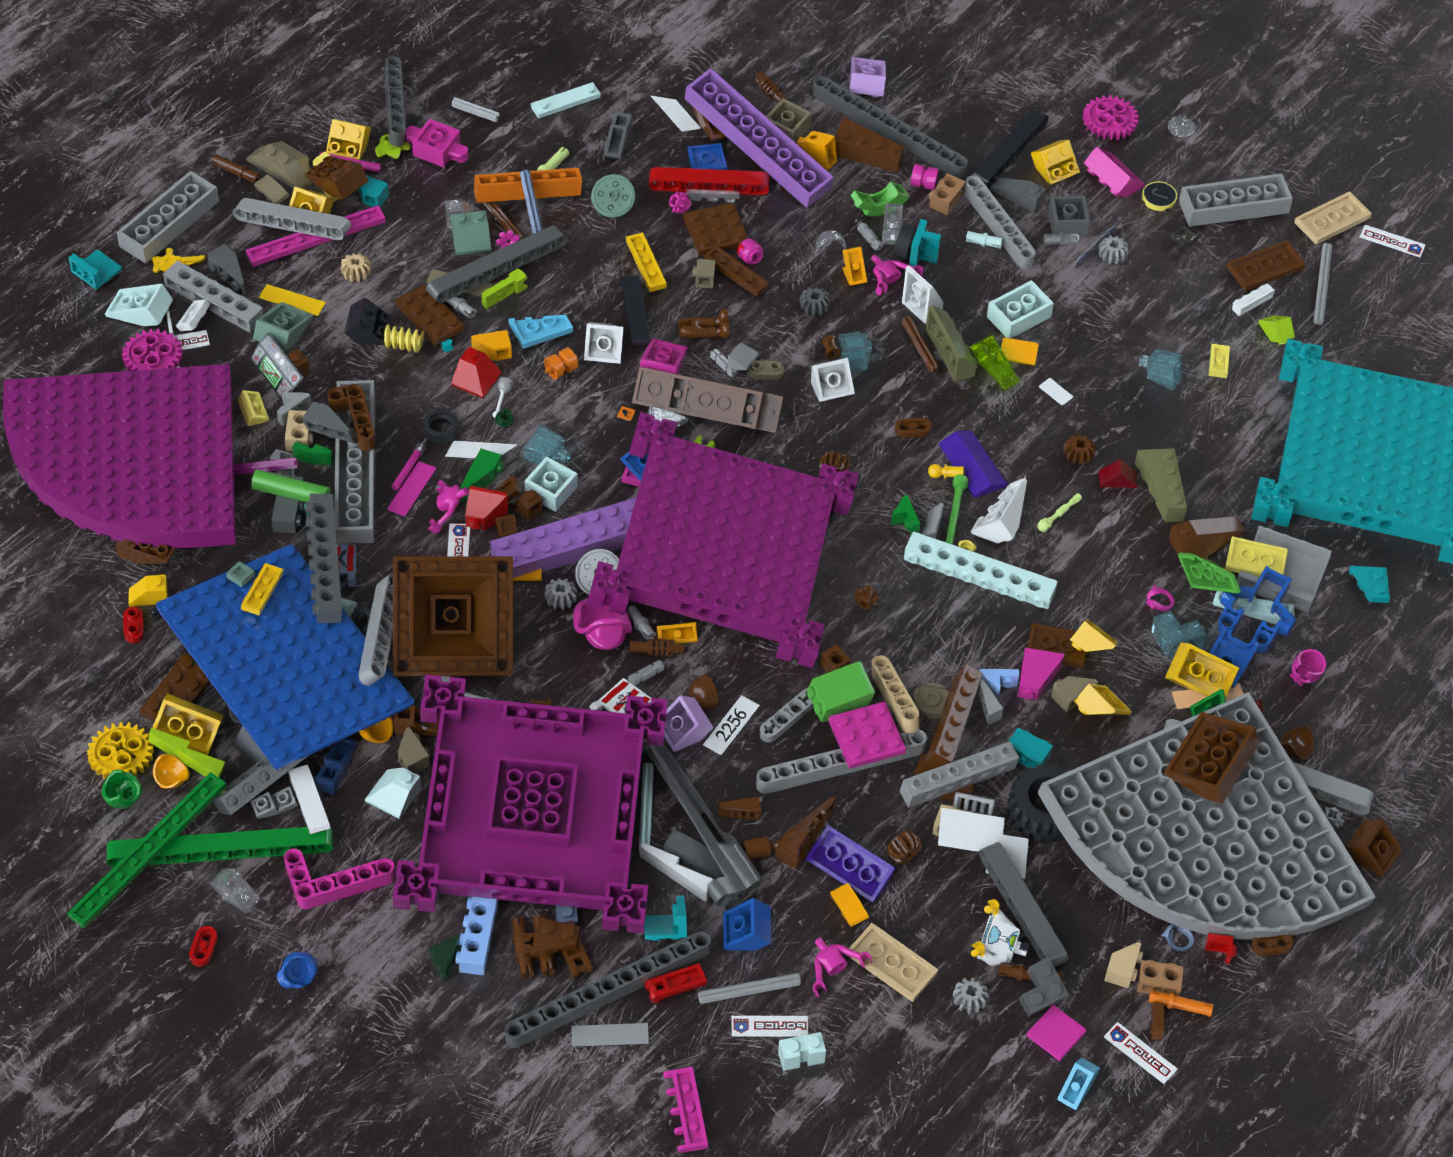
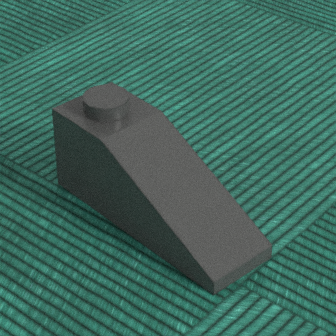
M999 178L990 189L1034 214L1044 204L1046 193L1045 188L1032 181Z
M312 402L302 417L306 428L310 431L351 443L356 441L351 430L325 403Z

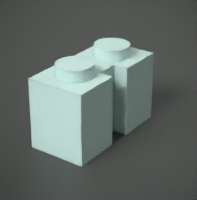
M821 1032L779 1040L778 1054L783 1071L800 1068V1063L806 1061L808 1066L825 1063L826 1049Z

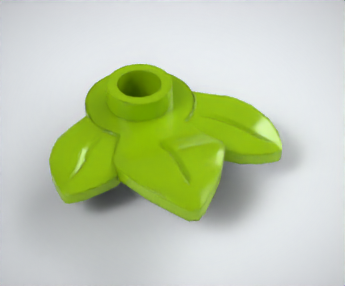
M388 134L380 138V144L376 147L375 153L378 158L387 154L394 159H398L401 150H410V145L404 140L402 146H393L389 143Z

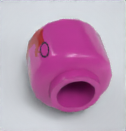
M745 239L738 246V256L748 265L760 262L763 257V248L754 239Z

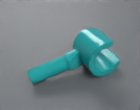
M450 338L441 342L444 352L453 350Z

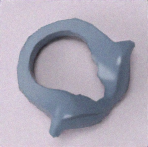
M1174 924L1169 925L1165 932L1161 934V937H1165L1169 946L1176 951H1187L1194 944V937L1191 931ZM1174 927H1177L1188 938L1189 944L1186 947H1178L1173 943Z

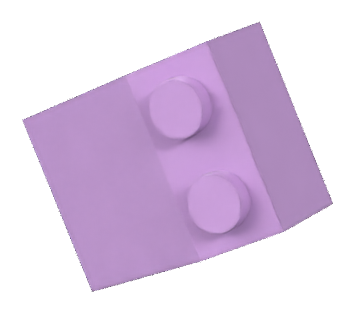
M852 57L849 91L858 96L862 94H867L873 98L883 96L886 80L885 61Z

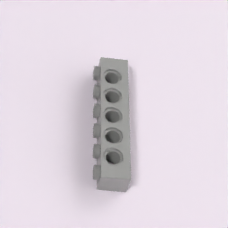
M176 261L163 274L166 287L192 301L207 300L210 303L208 310L249 333L255 329L257 319L263 315V308L259 304L253 303L243 295H239L230 288L220 285L216 280H211L201 272L191 269L187 264Z
M1007 742L904 779L900 793L908 808L971 784L1014 770L1019 757L1011 742Z

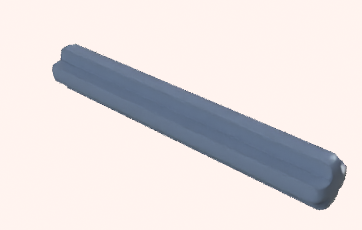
M523 170L520 172L532 233L534 234L541 231L542 226L530 171Z

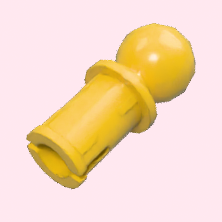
M932 464L928 469V474L932 478H939L941 475H944V479H947V477L964 475V466H947L945 464L944 468H942L939 464Z

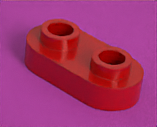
M138 607L127 608L123 613V632L126 641L129 643H138L144 638V617L142 610Z
M203 926L196 932L189 952L190 961L195 966H205L212 958L218 940L216 930L213 927Z

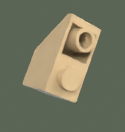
M1134 943L1112 953L1104 981L1129 988L1130 981L1135 982L1138 970L1134 969L1136 963L1140 964L1143 952L1139 951L1141 943Z

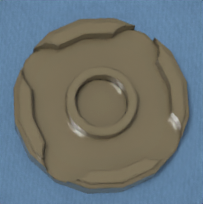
M925 683L915 690L913 702L921 716L937 719L941 716L949 692L941 684Z

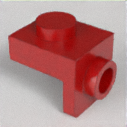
M1208 933L1205 950L1225 953V963L1229 964L1231 958L1236 955V945H1233V936Z

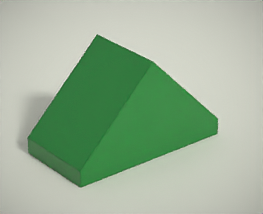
M1220 689L1191 705L1192 717L1227 702L1224 690Z

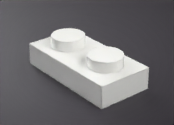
M207 300L193 301L176 325L179 331L195 329L199 320L206 314L210 303Z

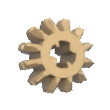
M353 253L352 256L346 255V258L342 259L341 273L344 275L345 280L350 279L351 282L354 280L360 282L361 279L366 280L367 276H370L371 262L367 256H362L361 253L358 255Z

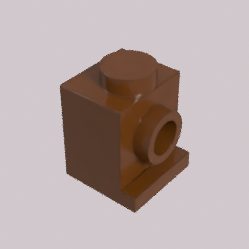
M532 489L525 491L518 499L516 512L528 522L543 512L542 497Z

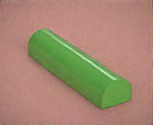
M261 470L254 472L251 483L254 490L303 502H309V494L331 493L330 487Z

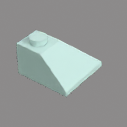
M405 768L386 770L366 797L365 802L400 819L421 790L420 776Z

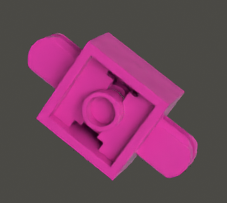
M429 119L422 129L409 126L405 130L406 142L413 145V156L443 168L450 159L460 163L468 160V147L461 145L460 130Z

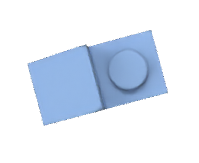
M979 669L983 673L980 680L983 679L997 699H999L1000 687L1011 688L1018 685L1019 669Z

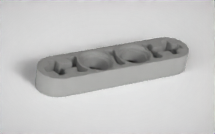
M808 688L801 691L761 725L759 735L764 742L775 741L814 708L811 699L806 700ZM799 706L802 710L800 712H793L791 708ZM783 717L786 718L788 722L785 724L778 723L777 719Z

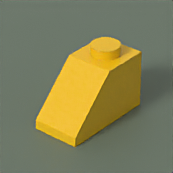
M166 575L145 576L130 587L129 607L156 605L157 602L168 598Z

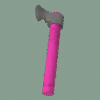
M427 438L415 446L413 454L392 484V489L396 491L399 489L418 458L423 455L426 450L425 442Z

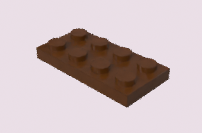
M1286 240L1229 261L1226 267L1244 291L1303 270L1306 263Z
M425 284L394 300L395 306L421 333L424 331V336L434 346L465 330L464 324L443 303H438L426 291Z
M183 653L141 707L139 713L141 716L155 722L167 694L195 704L211 682L193 657Z

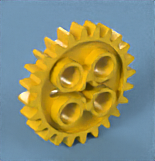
M120 722L119 727L112 723L111 729L104 726L105 732L97 731L98 737L92 736L93 743H88L89 750H87L89 764H91L92 770H96L97 775L102 774L103 779H106L116 769L131 773L137 778V772L144 773L143 766L150 767L149 761L153 760L154 748L153 744L148 742L149 733L146 734L144 728L139 730L137 724L131 728L130 722L126 726H123V723Z

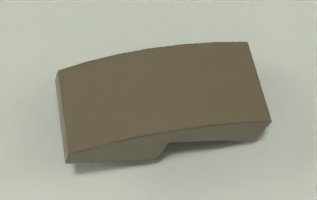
M268 174L254 183L256 190L264 194L270 203L281 204L289 197L287 191Z

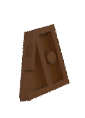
M539 917L530 956H537L538 953L546 951L554 953L559 950L575 949L580 927Z

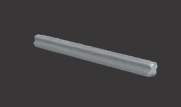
M1324 243L1321 253L1314 324L1320 326L1323 325L1332 255L1331 243Z

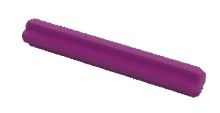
M296 457L234 464V476L253 474L256 470L270 472L298 468L299 463Z

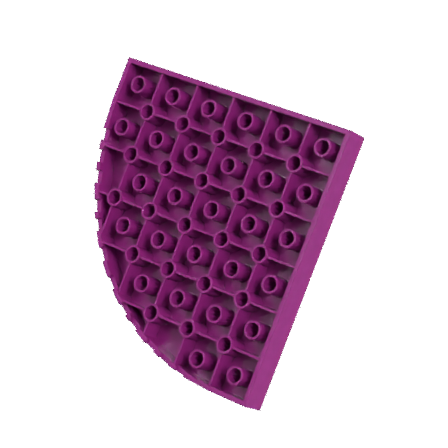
M230 364L4 380V427L14 464H16L20 476L26 481L29 489L37 494L43 504L53 508L56 514L64 519H70L74 522V525L80 528L95 531L99 536L104 534L111 536L113 540H132L136 545H139V542L144 544L151 543L153 547L163 544L170 545L171 548H194L236 544L233 406Z

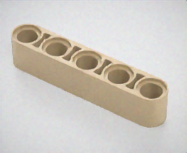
M882 655L874 657L872 659V678L899 726L905 733L912 734L919 730V711L890 660Z

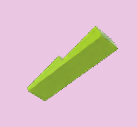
M151 728L148 742L164 752L176 756L185 765L205 777L212 772L221 778L225 761L189 749L190 741Z

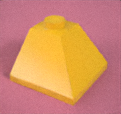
M294 187L289 206L330 214L334 198L319 192Z
M1088 618L1070 639L1073 641V647L1079 651L1083 649L1085 652L1113 649L1118 643Z
M1088 684L1074 701L1079 706L1078 709L1085 715H1130L1132 713L1106 685Z

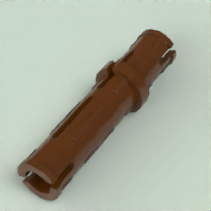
M215 154L212 158L213 161L211 163L237 175L242 180L246 179L256 183L261 179L259 178L261 174L250 170L245 165L241 166L218 154Z
M1000 963L998 976L1017 978L1018 981L1022 979L1031 980L1027 972L1029 967L1023 966V964L1011 965ZM1056 971L1062 981L1063 972Z

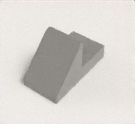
M283 392L282 399L284 405L277 410L278 422L283 427L287 424L289 410H308L311 405L310 394Z

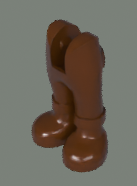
M727 308L721 309L717 318L688 317L678 320L680 337L692 339L716 338L717 336L723 339H730Z

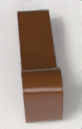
M351 384L330 389L327 393L328 406L333 412L349 410L359 448L365 452L372 451L375 448V434L362 387L358 384Z

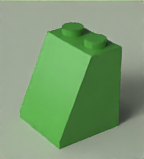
M861 661L813 678L807 689L808 698L811 699L814 711L821 722L828 721L829 716L869 706L875 694Z

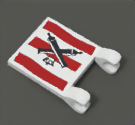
M623 678L603 697L590 705V709L601 711L605 708L609 712L626 713L627 695L643 697L644 703H651V697Z

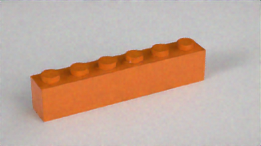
M579 168L530 171L536 199L581 195L582 177ZM520 172L475 175L474 194L477 203L525 199Z

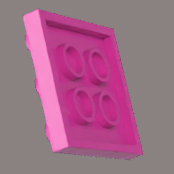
M885 701L829 716V724L849 769L906 754V748Z

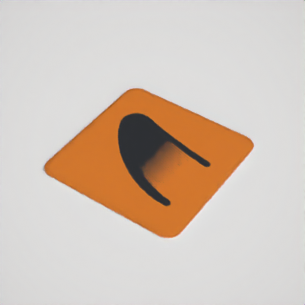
M622 406L617 417L630 421L635 410Z

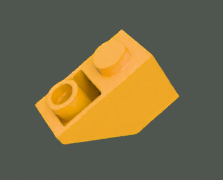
M507 330L471 336L472 348L485 353L491 360L497 361L512 358V348Z

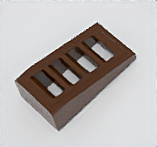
M759 797L719 802V817L761 819L762 810Z

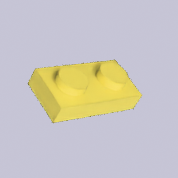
M1211 345L1208 376L1227 378L1230 346Z

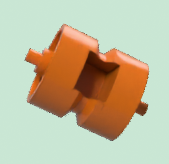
M566 347L559 351V355L553 354L545 358V372L556 380L564 376V372L569 373L578 369L577 354H574L569 347Z

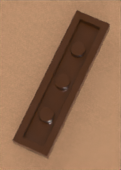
M715 246L704 255V260H715L716 269L756 297L769 288L768 281L718 246Z

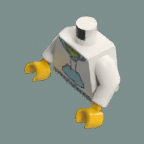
M989 900L988 904L990 905L985 906L984 911L987 914L992 913V916H989L982 941L972 944V947L975 949L971 951V955L983 960L990 966H997L1000 963H1011L1014 953L1026 957L1029 944L1018 941L1020 930L999 909L997 900Z

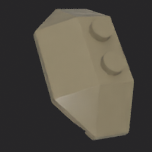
M283 141L257 148L246 158L251 164L293 189L294 187L304 189L311 183L304 175L310 171L309 157Z

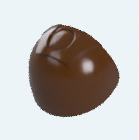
M703 674L690 684L687 695L688 697L695 698L701 709H713L718 706V693L708 675Z
M1308 726L1291 729L1280 739L1282 747L1289 756L1306 759L1313 752L1314 738Z

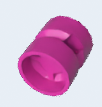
M914 164L910 186L920 188L923 185L925 189L935 190L939 168L928 167L926 169L924 165Z

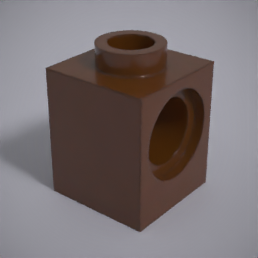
M837 644L821 653L820 665L827 673L851 664V659Z

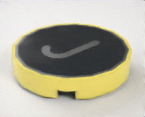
M1151 182L1143 189L1142 200L1152 210L1165 211V209L1173 208L1176 204L1177 193L1171 185L1165 182Z

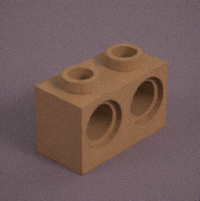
M947 173L943 179L939 180L936 189L930 192L929 207L948 215L963 196L966 181Z
M1141 960L1138 971L1137 992L1150 994L1151 989L1168 994L1173 992L1174 995L1179 996L1182 989L1183 966H1177L1174 963H1158L1154 960Z

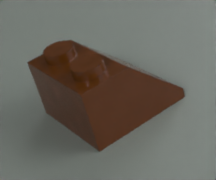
M1364 819L1345 847L1355 863L1379 877H1384L1402 850V847L1383 819Z

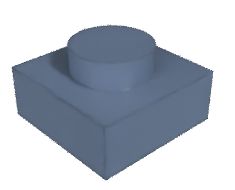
M556 905L557 922L564 923L572 920L574 926H577V907Z

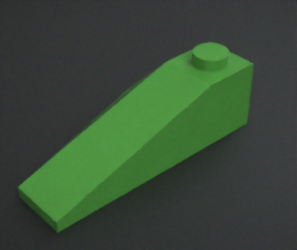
M1180 552L1178 554L1191 588L1230 593L1241 592L1235 575L1220 565L1191 553Z

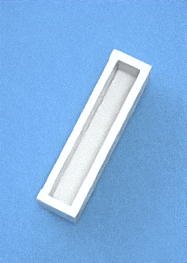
M1269 284L1261 285L1257 290L1251 291V293L1244 295L1241 299H1236L1233 302L1232 310L1238 316H1241L1273 298L1275 290Z

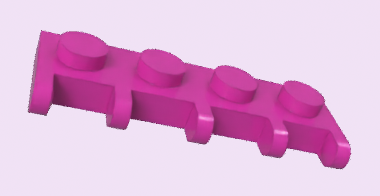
M693 1067L664 1072V1078H673L674 1088L668 1089L667 1095H676L678 1107L670 1110L671 1115H680L682 1127L675 1128L674 1133L675 1135L683 1134L685 1145L677 1147L678 1152L684 1153L708 1148Z

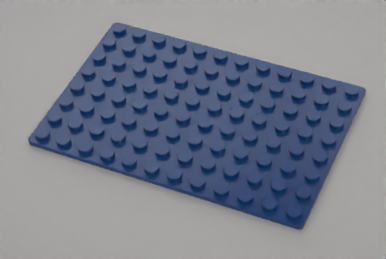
M288 545L245 564L255 571V576L243 587L229 580L226 572L156 603V609L274 769L283 768L414 705V699L397 677L393 676V672L388 666H386L385 675L371 686H366L360 681L359 669L366 638L343 608L341 623H317L316 615H313L312 612L315 600L311 598V590L314 588V585L310 584V575L313 571L309 570L308 563L293 545ZM267 563L283 569L280 581L260 616L241 610L243 600L262 567Z

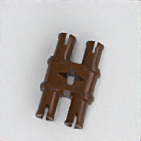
M538 915L532 918L535 933L539 920ZM540 915V918L546 919L544 915ZM519 917V925L517 918L513 919L514 936L512 943L515 946V960L519 963L521 978L526 979L527 972L528 978L534 976L533 960H540L543 976H547V970H549V976L555 973L552 959L554 953L546 951L538 953L537 956H530L535 933H526L524 918Z

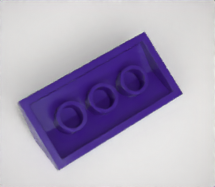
M955 431L939 442L940 448L952 466H964V476L968 478L967 488L974 499L1007 486V482L972 431Z
M829 825L826 826L806 857V860L843 884L848 883L855 892L872 903L885 890L896 869Z

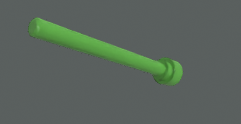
M964 475L954 476L952 484L955 494L945 541L953 545L962 492L968 486V478Z

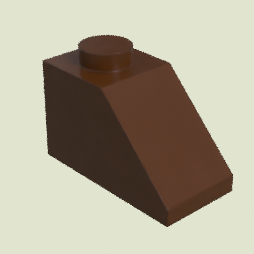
M290 349L284 352L303 378L310 375L309 360L299 349Z

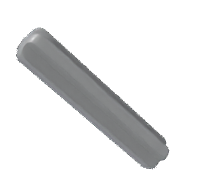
M457 97L452 100V107L494 122H497L500 117V113Z

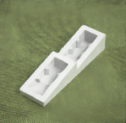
M308 765L289 770L290 781L310 834L330 829L329 821Z
M641 843L640 857L707 902L710 896L707 892V885L714 879L680 866L679 857L646 843Z

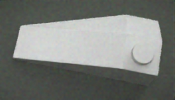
M1026 478L1010 483L998 496L1000 501L990 505L987 509L989 513L985 517L981 516L976 521L971 530L972 534L995 543L1008 542L1015 537L1020 524L1027 484Z

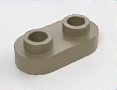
M755 360L748 367L747 373L753 379L777 380L783 376L784 366L778 361Z

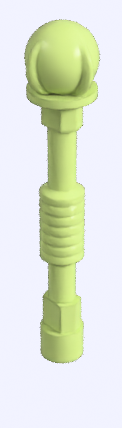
M1077 493L1067 504L1057 509L1054 515L1041 519L1037 525L1039 531L1047 532L1052 527L1053 521L1066 513L1069 507L1078 503L1082 496Z

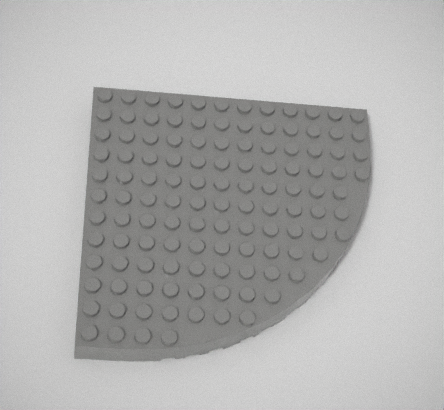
M1249 692L1204 711L1207 714L1255 727L1260 742L1223 804L1205 799L1164 775L1165 769L1200 714L1043 782L1038 791L1041 800L1070 847L1098 878L1133 905L1159 919L1184 929L1206 935L1211 933L1233 936V939L1253 940V938L1288 934L1294 936L1311 932L1368 907L1376 898Z

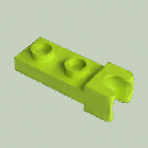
M516 269L509 273L508 278L486 289L482 293V305L488 309L515 292L518 294L527 289L528 286L523 283L527 279L526 274L522 270Z

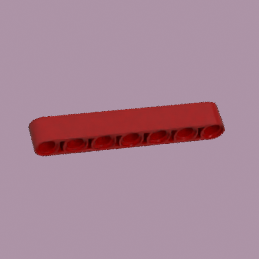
M654 167L649 172V187L655 191L765 195L769 192L770 185L769 174L761 171Z

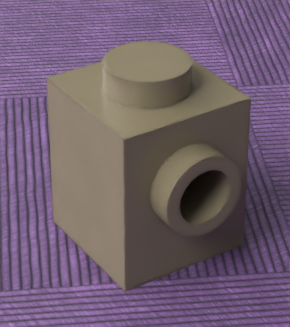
M697 259V266H693V277H696L695 287L713 288L715 260Z

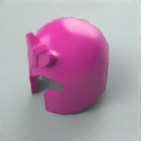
M1307 649L1298 654L1293 661L1292 673L1290 674L1294 682H1297L1299 686H1303V683L1311 684L1320 679L1326 668V660L1322 653L1317 650Z

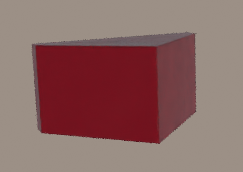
M1120 459L1100 469L1098 472L1100 487L1137 488L1136 471Z

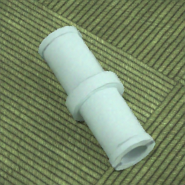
M968 231L966 242L981 244L982 247L991 246L1001 249L1003 238L989 236L988 233L980 234Z

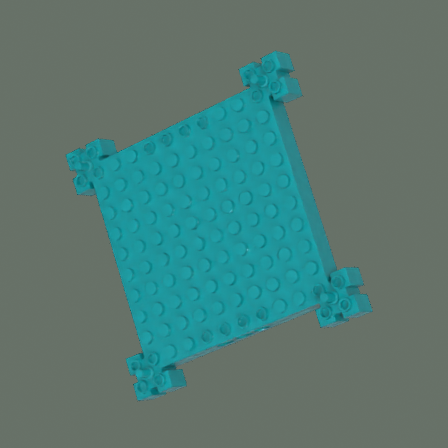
M1287 339L1279 380L1293 382L1294 379H1297L1279 476L1276 484H1274L1275 480L1260 477L1251 519L1266 522L1267 518L1273 519V524L1288 527L1293 513L1439 545L1438 561L1453 564V388L1321 360L1323 346L1311 343L1301 346L1302 341Z

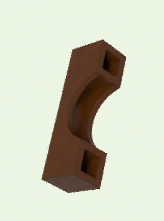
M412 705L394 715L395 734L404 735L405 729L410 727L413 733L416 732L418 735L437 736L440 718H438L437 723L421 722L420 710L416 705Z

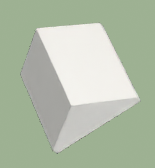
M848 358L812 366L811 384L819 402L855 394Z

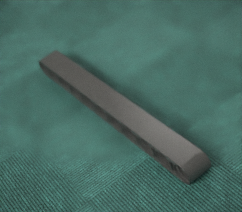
M817 76L814 79L813 95L817 99L879 135L904 146L905 150L939 168L941 171L959 179H963L966 176L968 160L964 156L827 77Z
M704 931L696 932L510 1021L505 1026L506 1043L510 1047H520L644 987L645 981L679 970L706 957L710 953V935ZM703 943V944H705V945H704V946H699V945H697V944ZM680 952H685V953H687V954L681 955V954H679V953H680ZM611 987V988H613V989H612V990H606L605 988ZM592 996L594 999H587L586 997ZM570 1005L576 1006L575 1008H568ZM551 1014L557 1015L556 1017H553V1018H552V1017H549V1015H551ZM533 1023L538 1024V1025L535 1026V1027L529 1026L530 1024H533ZM514 1032L519 1033V1034L516 1035V1036L510 1035L511 1033H514Z

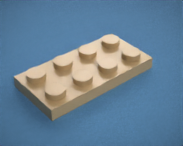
M1349 191L1296 217L1294 223L1317 245L1370 219L1372 213Z
M873 923L849 947V949L860 954L868 952L873 962L871 963L869 959H864V968L912 1002L915 1001L938 974L936 967ZM847 955L848 957H850L851 959H853L855 962H857L858 964H860V961H859L858 959L853 958V957Z

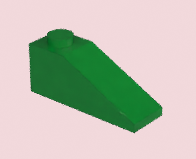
M480 448L460 489L466 487L470 490V486L484 488L493 482L498 473L501 474L503 470L502 455ZM469 494L460 498V502H465Z

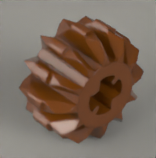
M1079 433L1076 437L1071 435L1069 440L1065 442L1064 455L1067 456L1068 461L1073 460L1074 464L1076 462H1079L1081 466L1084 462L1089 464L1095 456L1096 444L1093 443L1092 438L1087 439L1086 435L1083 437Z
M832 450V452H825L822 455L819 468H821L823 463L837 467L836 472L850 471L851 459L846 454Z
M911 830L897 835L887 846L888 855L898 865L912 860L922 849L920 838Z

